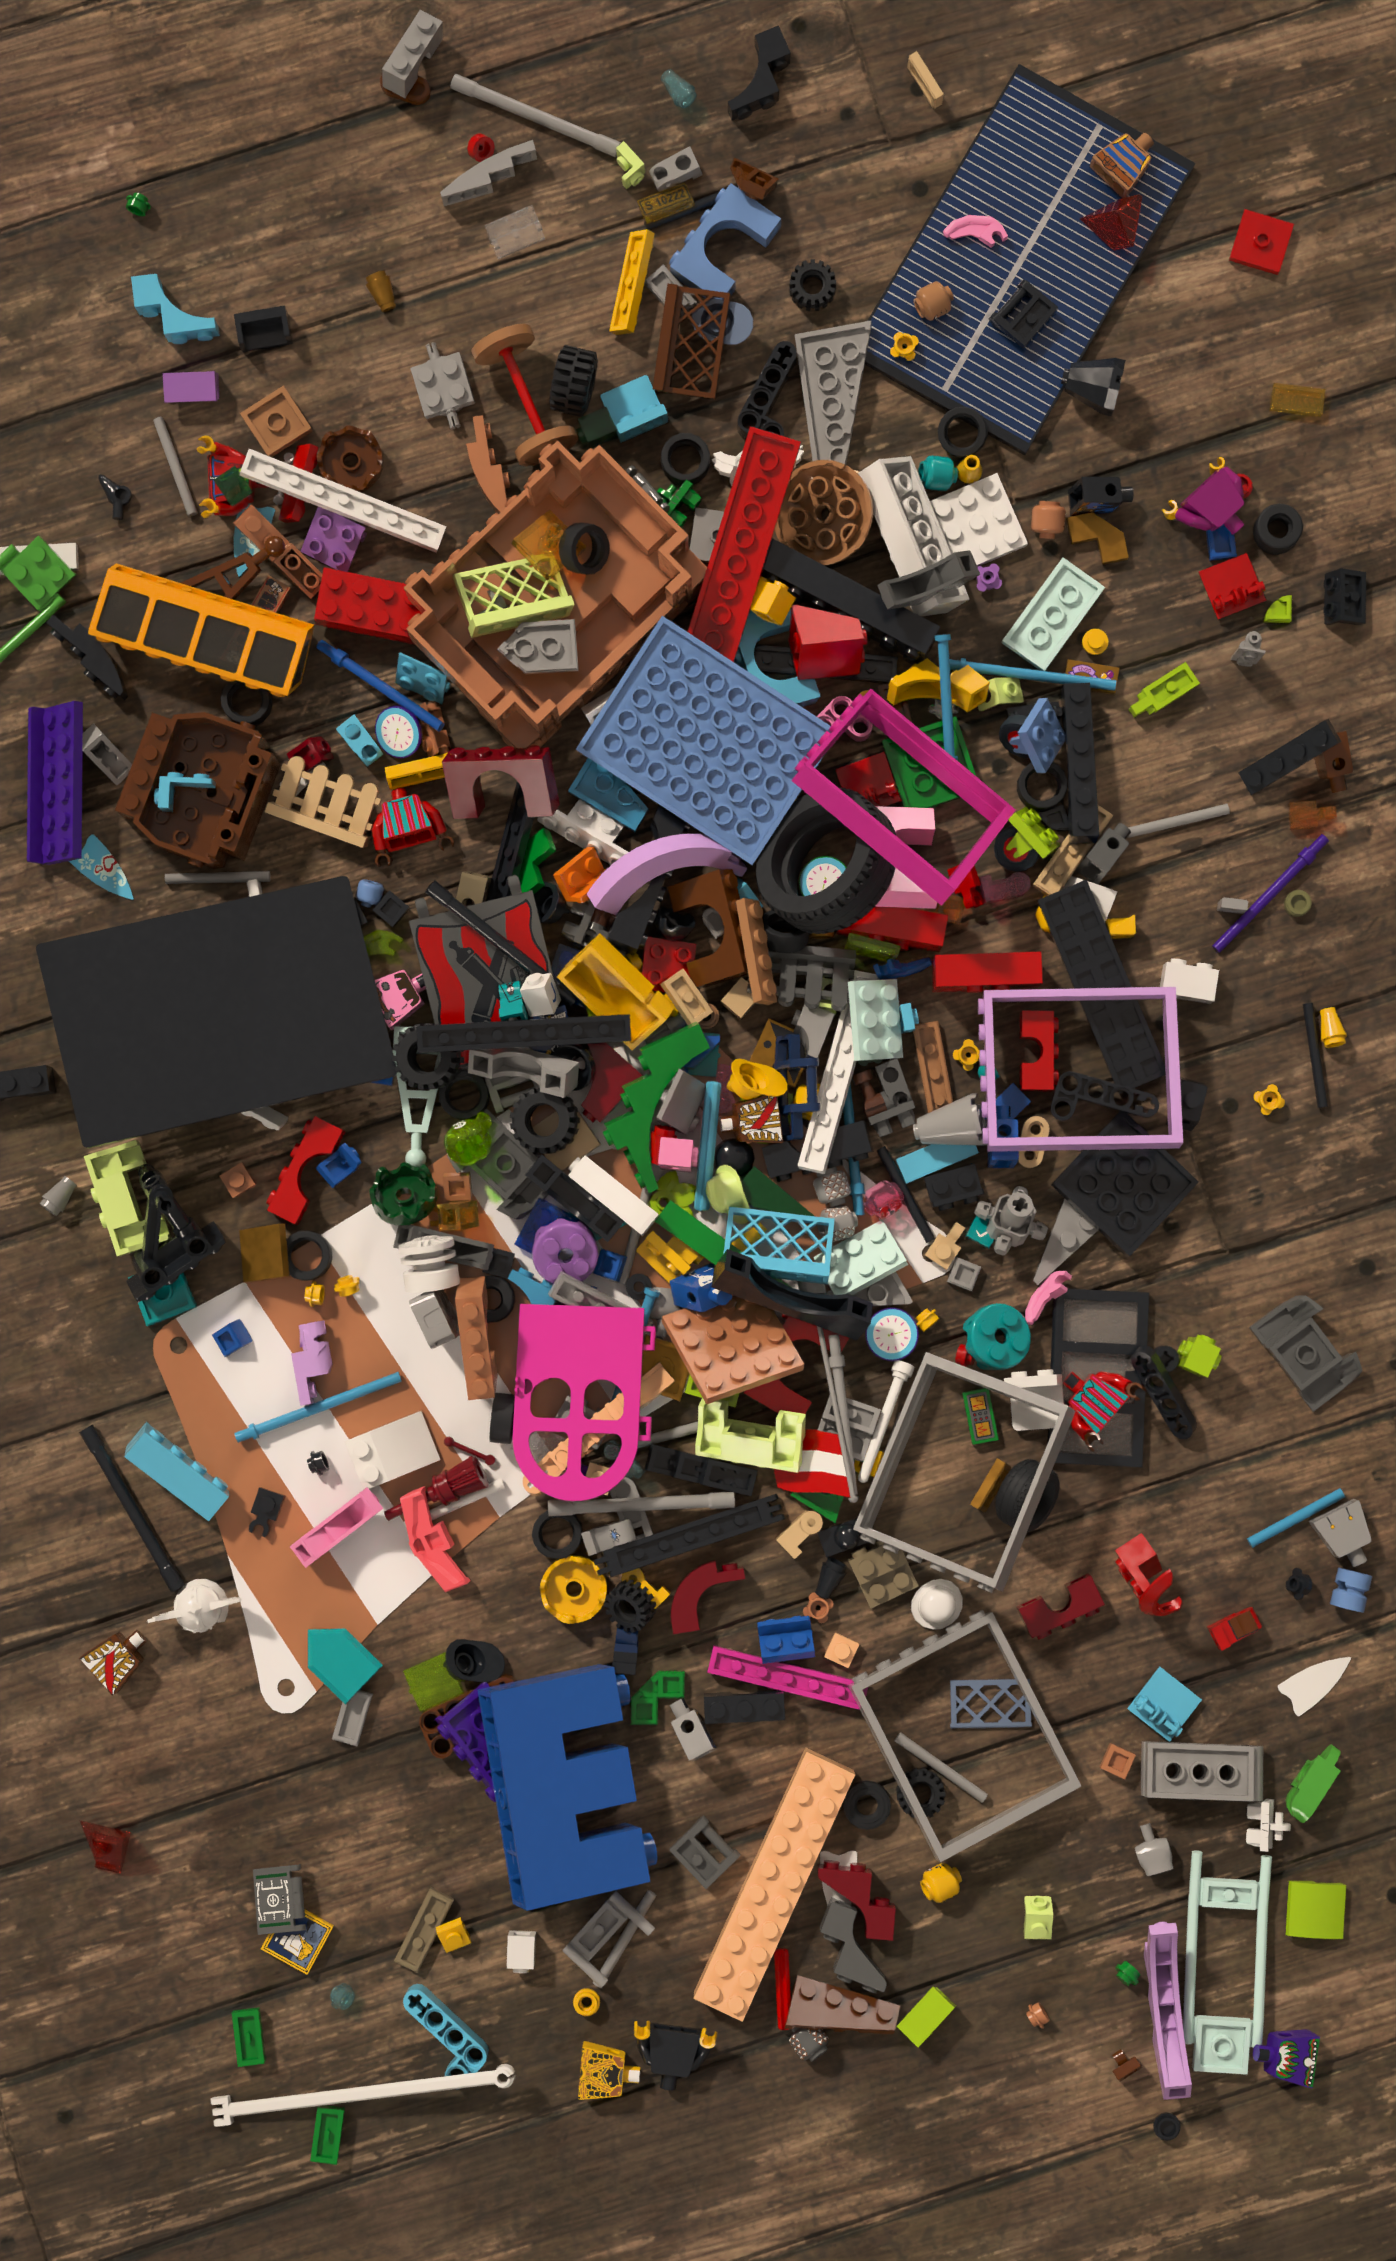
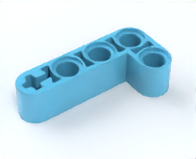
M422 1984L410 1986L403 1999L405 2009L455 2055L447 2066L445 2076H452L450 2071L456 2068L461 2069L464 2074L478 2072L485 2064L489 2049L486 2042L427 1987ZM419 1994L422 1997L421 2000L413 2003L411 2001L412 1997H416ZM430 2003L425 2013H423V2008H426L427 2004ZM434 2011L439 2012L443 2016V2021L439 2023L433 2022L429 2014ZM458 2030L462 2033L463 2039L454 2041L450 2038L449 2032ZM477 2048L482 2052L483 2056L480 2059H473L468 2051Z

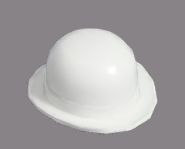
M944 1579L931 1580L915 1592L911 1602V1612L914 1619L922 1627L932 1630L943 1629L951 1625L959 1617L962 1610L963 1597L959 1588L951 1581Z

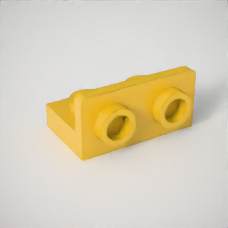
M654 1231L636 1249V1252L667 1282L686 1274L691 1269Z

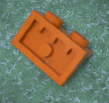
M586 847L554 873L553 876L565 901L580 904L590 900L587 892L606 869L603 868L595 848Z

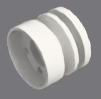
M423 1236L398 1246L400 1254L408 1255L401 1258V1264L414 1266V1268L403 1273L406 1292H431L460 1284L458 1265L445 1263V1260L456 1256L455 1250L447 1249L454 1246L453 1237Z

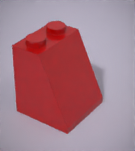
M792 605L788 643L797 679L806 680L859 674L861 663L865 662L863 645H867V633L865 629L861 628L859 619L800 605Z

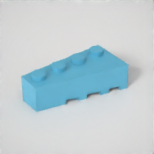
M148 1422L141 1427L126 1446L124 1456L126 1459L206 1520L210 1521L228 1499V1485L218 1477L213 1478L207 1473V1469L201 1463L189 1458L180 1447L171 1443Z

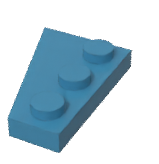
M589 758L568 790V793L618 821L633 832H636L649 811L647 806L623 780Z

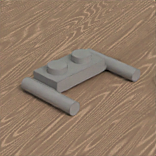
M617 1891L612 1894L562 1950L601 1988L608 1979L589 1961L627 1918L631 1919L647 1936L655 1929Z

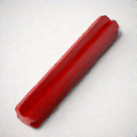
M779 1948L775 1949L774 1952L778 2029L789 2030L784 2029L791 2001L788 1949Z

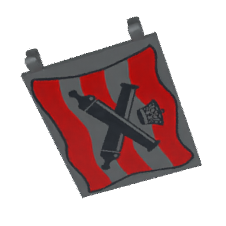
M517 875L507 878L511 892L510 896L466 906L553 976L533 891L522 892ZM424 898L416 899L415 905L419 918L409 920L435 1024L501 1021L499 1017V985L520 981L523 985L530 974L451 911L429 915L426 900ZM520 1016L509 1018V1020L521 1019ZM522 1047L525 1049L533 1050L532 1047ZM464 1050V1052H461V1057H464V1063H460L459 1066L462 1070L468 1069L469 1050Z

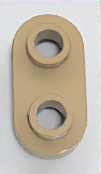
M1040 1116L1030 1117L1024 1122L1020 1137H1048L1049 1124ZM1032 1125H1037L1040 1128L1039 1134L1034 1135L1031 1133ZM1019 1151L1018 1163L1024 1168L1038 1166L1044 1155V1151H1032L1034 1154L1033 1159L1027 1160L1024 1157L1026 1151Z

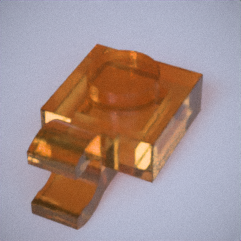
M1316 801L1290 802L1288 804L1290 830L1317 828V820L1335 819L1334 817H1337L1336 806L1317 808Z

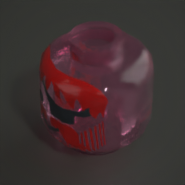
M883 1180L866 1191V1202L863 1205L870 1216L875 1215L879 1219H886L901 1209L904 1195L895 1182L890 1183Z

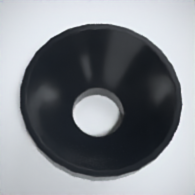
M579 1044L561 1045L555 1049L552 1054L553 1056L575 1061L576 1056L584 1059L585 1069L579 1068L577 1087L573 1091H578L588 1086L592 1082L596 1070L595 1062L590 1052Z

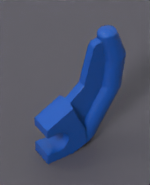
M928 957L910 963H900L899 960L888 959L887 964L883 966L875 964L873 967L878 979L888 980L921 972L932 965V960Z

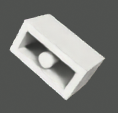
M1171 959V962L1163 964L1160 987H1176L1177 999L1208 1004L1214 1002L1219 970L1212 969L1213 965L1197 963V966L1186 965L1187 961L1182 959Z

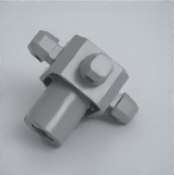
M1017 1186L1013 1190L1012 1195L1006 1194L999 1197L994 1207L988 1202H978L974 1212L977 1217L984 1220L986 1218L989 1219L986 1231L990 1238L996 1240L994 1250L1000 1255H1006L1011 1246L1017 1247L1022 1245L1028 1235H1031V1238L1043 1240L1048 1230L1045 1224L1038 1221L1036 1223L1033 1222L1036 1209L1033 1206L1032 1199L1028 1196V1190L1021 1186Z

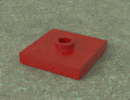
M1244 209L1229 261L1278 275L1294 224Z

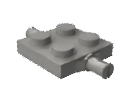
M432 342L431 346L430 344L426 345L430 360L410 369L425 418L429 419L438 415L447 416L450 429L453 430L456 429L455 426L457 428L461 427L456 412L463 407L475 404V400L460 352L448 356H439L437 344Z

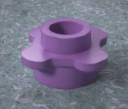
M991 564L989 567L984 568L978 566L980 575L977 576V589L981 592L993 588L999 589L1002 585V580L998 576L999 566L997 564ZM987 575L990 576V580H987L985 577Z

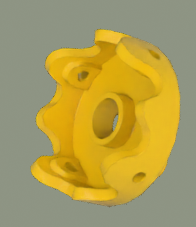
M572 1555L556 1560L546 1570L540 1583L541 1598L546 1610L561 1622L567 1624L584 1622L594 1617L603 1606L607 1595L606 1578L604 1574L600 1576L597 1574V1570H600L599 1566H595L592 1560L583 1556ZM576 1581L581 1585L582 1591L578 1596H571L567 1593L566 1587L569 1582Z

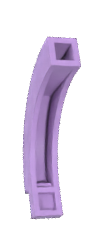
M705 834L672 835L648 842L622 856L601 874L589 889L587 895L595 908L617 915L633 893L648 881L665 872L688 866H709L718 869H733L735 875L742 877L747 867L739 856Z

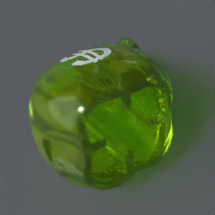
M481 1111L476 1119L459 1121L445 1134V1150L449 1158L456 1164L462 1166L473 1165L478 1160L486 1158L491 1151L492 1139L489 1129L492 1120L487 1113Z

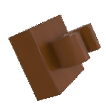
M1121 2049L1112 2055L1119 2066L1113 2070L1119 2082L1142 2068L1135 2056L1128 2060Z

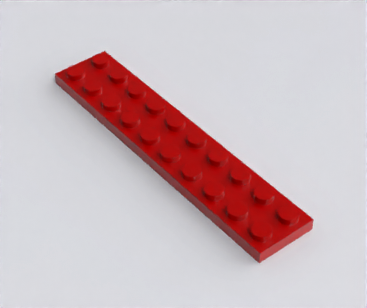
M751 426L688 629V633L732 662H735L801 446V441Z

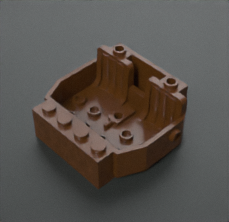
M152 712L115 811L122 817L132 820L161 850L188 860V864L201 869L203 865L212 869L224 868L229 856L245 861L281 764L272 753L268 752L270 745L255 730L256 727L250 723L241 721L239 725L206 712L174 714L172 719ZM179 764L185 765V769L182 772L176 771V767ZM169 772L182 773L183 777L193 778L194 774H207L210 779L216 782V788L174 786L176 792L174 795L173 812H162L158 808V804L154 802V792L156 788H159L160 776H167ZM255 776L257 779L249 797V789ZM215 789L217 791L216 796L213 798L208 797V792ZM243 814L240 824L237 825L239 816Z

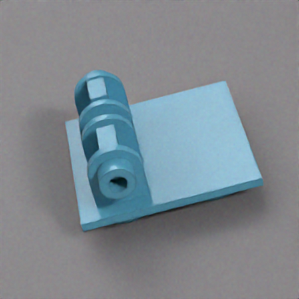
M401 652L399 653L395 683L405 690H412L424 696L429 701L443 704L444 694L448 692L451 683L447 682V676L438 669Z
M1159 1666L1127 1709L1170 1742L1174 1736L1177 1737L1182 1732V1725L1202 1699Z

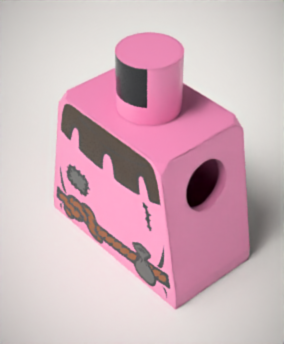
M401 970L375 980L384 1019L391 1030L394 1029V1026L398 1027L425 1004L419 994L426 989L422 974L410 979L407 972Z

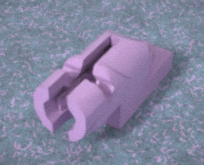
M325 1321L299 1325L300 1348L303 1347V1351L291 1353L300 1406L313 1404L314 1398L317 1397L315 1382H310V1377L331 1372L332 1359L329 1342L317 1340L318 1337L327 1333Z

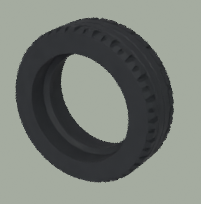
M839 788L896 835L888 817L864 796L851 789ZM808 794L794 801L759 854L756 864V879L762 899L776 914L803 932L826 934L847 928L866 916L886 893L896 868L857 836L854 854L841 876L830 886L818 893L799 896L797 880L805 856L824 835L845 826Z

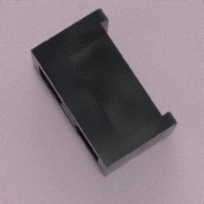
M285 305L234 314L238 343L242 352L293 344L289 314Z

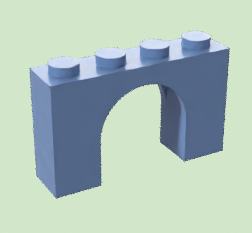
M730 183L726 190L722 188L717 194L714 207L711 210L707 209L703 213L699 221L701 224L697 230H691L684 241L686 245L681 252L677 250L670 259V272L689 288L725 292L731 295L736 290V281L712 265L705 255L706 244L716 232L723 229H737L746 233L766 248L781 228L780 217L756 200L746 196L743 191Z

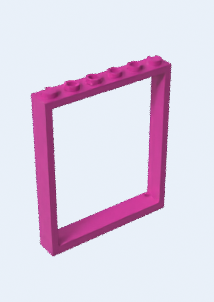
M872 689L864 697L859 694L850 706L845 709L828 731L823 734L817 744L806 754L808 758L804 756L794 769L798 773L791 780L941 906L957 889L1007 823L1008 819L1016 811L1009 803ZM860 714L991 822L949 879L814 768Z

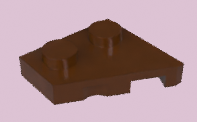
M734 158L730 169L739 189L745 191V195L749 198L763 200L776 188L778 178L737 158Z

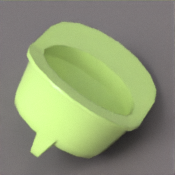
M719 1166L715 1176L708 1180L706 1185V1196L710 1205L717 1212L726 1213L727 1215L729 1207L750 1209L737 1172L731 1166ZM733 1215L734 1222L738 1224L748 1223V1219L745 1216Z

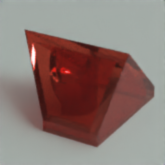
M1138 194L1121 198L1080 218V220L1111 249L1119 250L1133 247L1143 196Z
M80 1821L96 1861L95 1868L121 1874L131 1832Z

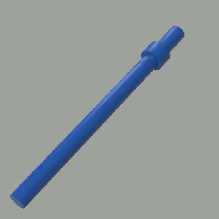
M324 640L319 641L317 649L329 656L331 662L339 667H345L388 698L411 711L416 717L438 732L442 730L444 722L351 660L349 654L343 650L335 649Z

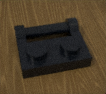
M1023 279L1017 285L1018 289L997 313L994 312L988 319L994 327L1002 330L1024 349L1057 312L1058 306L1032 284ZM1025 296H1029L1031 300L1013 321L1009 323L1005 320Z

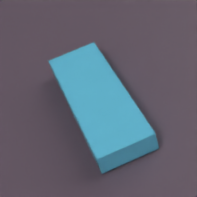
M931 1144L896 1159V1162L907 1184L979 1152L976 1145Z

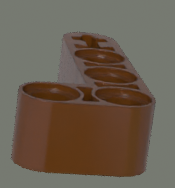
M504 1674L492 1682H487L489 1686L501 1685L503 1681L506 1684L517 1680L512 1675ZM478 1686L427 1708L421 1715L419 1720L420 1728L430 1751L435 1757L447 1758L453 1752L455 1745L449 1738L447 1740L450 1743V1749L441 1751L437 1748L436 1741L444 1737L437 1730L439 1725L433 1727L426 1723V1715L444 1716L450 1711L452 1703H459Z

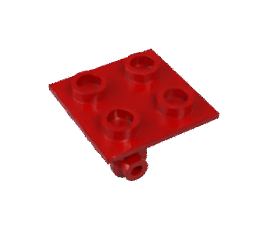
M1247 553L1198 572L1218 620L1266 601L1263 593L1266 591L1265 585L1262 581H1258Z
M885 752L836 769L841 788L858 792L874 806L886 807L901 801Z
M653 937L647 938L644 946L641 974L655 986L652 990L653 992L658 990L665 992L660 984L683 968L689 976L686 963L695 960L697 944Z

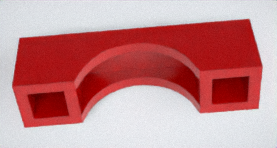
M314 1116L313 1120L309 1119L302 1130L305 1136L301 1144H295L290 1154V1157L293 1159L289 1167L285 1166L278 1178L281 1183L277 1191L272 1190L266 1202L269 1205L267 1211L295 1225L300 1224L310 1204L301 1187L303 1169L313 1158L335 1153L346 1131Z

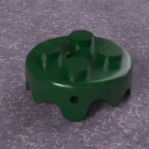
M407 1162L401 1163L393 1171L388 1170L386 1167H380L376 1172L375 1182L369 1190L373 1209L379 1218L389 1224L400 1226L411 1225L426 1218L433 1211L438 1197L436 1185L428 1167L424 1164L420 1167H415ZM403 1194L411 1195L407 1200L398 1199Z

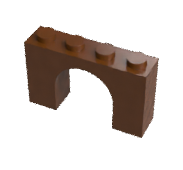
M718 869L667 887L673 912H689L708 905L719 913L723 921L724 937L720 947L709 956L686 963L690 979L697 988H706L748 974L736 900L740 899L737 888L738 880L733 869Z

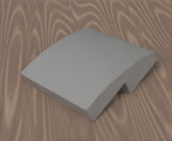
M829 1395L818 1430L838 1434L831 1396ZM846 1398L853 1459L863 1462L881 1409Z

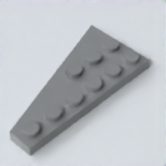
M872 321L795 334L813 461L833 460L845 465L847 463Z

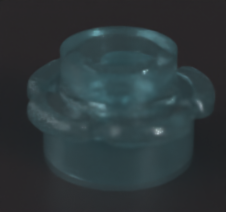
M346 1983L334 1987L330 1994L331 2006L335 2009L345 2010L352 2005L355 1999L354 1991Z

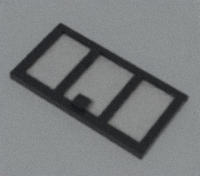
M1068 1289L1065 1294L1056 1299L1053 1298L1050 1369H1053V1374H1062L1063 1382L1073 1371L1084 1381L1090 1373L1096 1375L1102 1371L1119 1374L1133 1383L1137 1382L1145 1387L1131 1364V1357L1137 1348L1147 1346L1149 1293ZM1063 1384L1064 1404L1069 1406L1067 1400L1073 1392ZM1141 1388L1137 1389L1135 1396L1141 1400L1136 1401L1129 1397L1099 1432L1098 1435L1103 1440V1445L1099 1440H1094L1091 1443L1095 1450L1094 1452L1089 1450L1085 1441L1072 1429L1070 1424L1055 1463L1142 1467L1145 1391ZM1054 1428L1048 1429L1047 1444Z

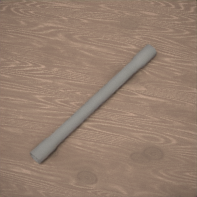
M455 74L452 78L450 88L455 91L483 100L593 146L601 152L617 157L616 147L621 144L617 140L602 134H596L481 86L477 82L461 75Z
M734 1492L585 1501L548 1500V1516L692 1508H735Z

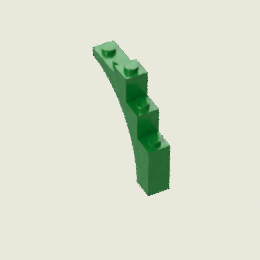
M697 1022L639 1048L642 1055L638 1056V1060L643 1070L649 1069L650 1073L622 1086L624 1093L620 1094L626 1109L631 1107L632 1110L604 1123L607 1130L603 1131V1135L608 1145L614 1144L617 1150L625 1146L627 1147L623 1151L629 1165L635 1163L639 1172L635 1174V1178L640 1188L646 1187L649 1193L659 1189L652 1171L649 1152L650 1127L656 1105L664 1089L678 1070L692 1058L710 1048Z

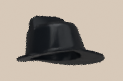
M544 882L545 886L533 895L540 923L552 924L559 921L564 913L569 914L570 910L566 907V901L558 887L552 883Z
M457 1639L451 1642L446 1649V1660L443 1663V1667L457 1681L492 1682L498 1679L504 1672V1657L493 1644Z

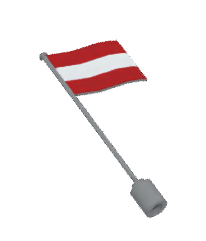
M797 1281L798 1289L801 1291L826 1294L825 1284ZM817 1326L838 1434L816 1429H805V1438L802 1445V1465L799 1472L774 1469L777 1487L783 1490L830 1493L849 1497L848 1500L855 1503L858 1501L859 1496L855 1495L823 1328Z

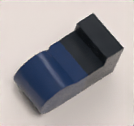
M624 1626L620 1629L617 1627L612 1666L615 1669V1673L635 1675L639 1631L631 1633V1630L628 1632L623 1631Z

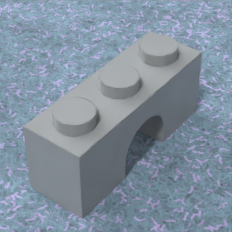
M419 10L382 68V87L406 98L418 79V69L423 57L425 56L430 59L443 39V21Z

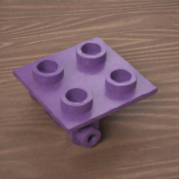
M318 507L300 552L336 570L348 572L359 543L363 542L367 535L364 532L366 527L344 516Z

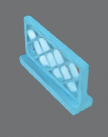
M729 1207L724 1253L727 1249H730L732 1242L740 1238L747 1247L741 1254L751 1257L758 1267L770 1277L828 1284L835 1219ZM733 1215L745 1216L750 1224L739 1231L733 1224ZM764 1218L771 1219L776 1224V1227L767 1234L757 1224ZM791 1221L798 1222L803 1228L794 1237L784 1228ZM817 1224L828 1226V1234L820 1240L810 1230ZM754 1227L762 1238L751 1245L743 1234ZM732 1230L735 1232L733 1237H731ZM781 1230L788 1241L777 1248L769 1237ZM805 1233L815 1242L806 1251L796 1242ZM827 1240L825 1248L822 1243H824ZM764 1241L774 1250L767 1257L760 1256L755 1250ZM791 1244L800 1253L794 1260L786 1259L781 1253ZM819 1247L825 1254V1263L813 1262L808 1254Z

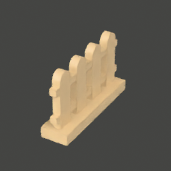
M299 756L292 757L288 765L282 764L281 770L285 771L280 789H274L273 796L277 797L276 802H268L265 813L362 848L368 847L371 837L365 835L366 829L372 830L373 824L369 823L374 805H380L382 800L377 797L379 789L376 784L367 783L363 786L362 791L353 789L354 778L349 774L341 775L336 783L328 780L330 771L324 765L316 766L313 773L304 771L305 761ZM301 777L310 780L304 799L296 796ZM326 786L334 789L328 808L320 805ZM350 795L359 798L353 817L344 814ZM293 803L301 806L300 811L292 808ZM317 812L325 814V819L316 817ZM341 822L350 823L349 829L340 826Z

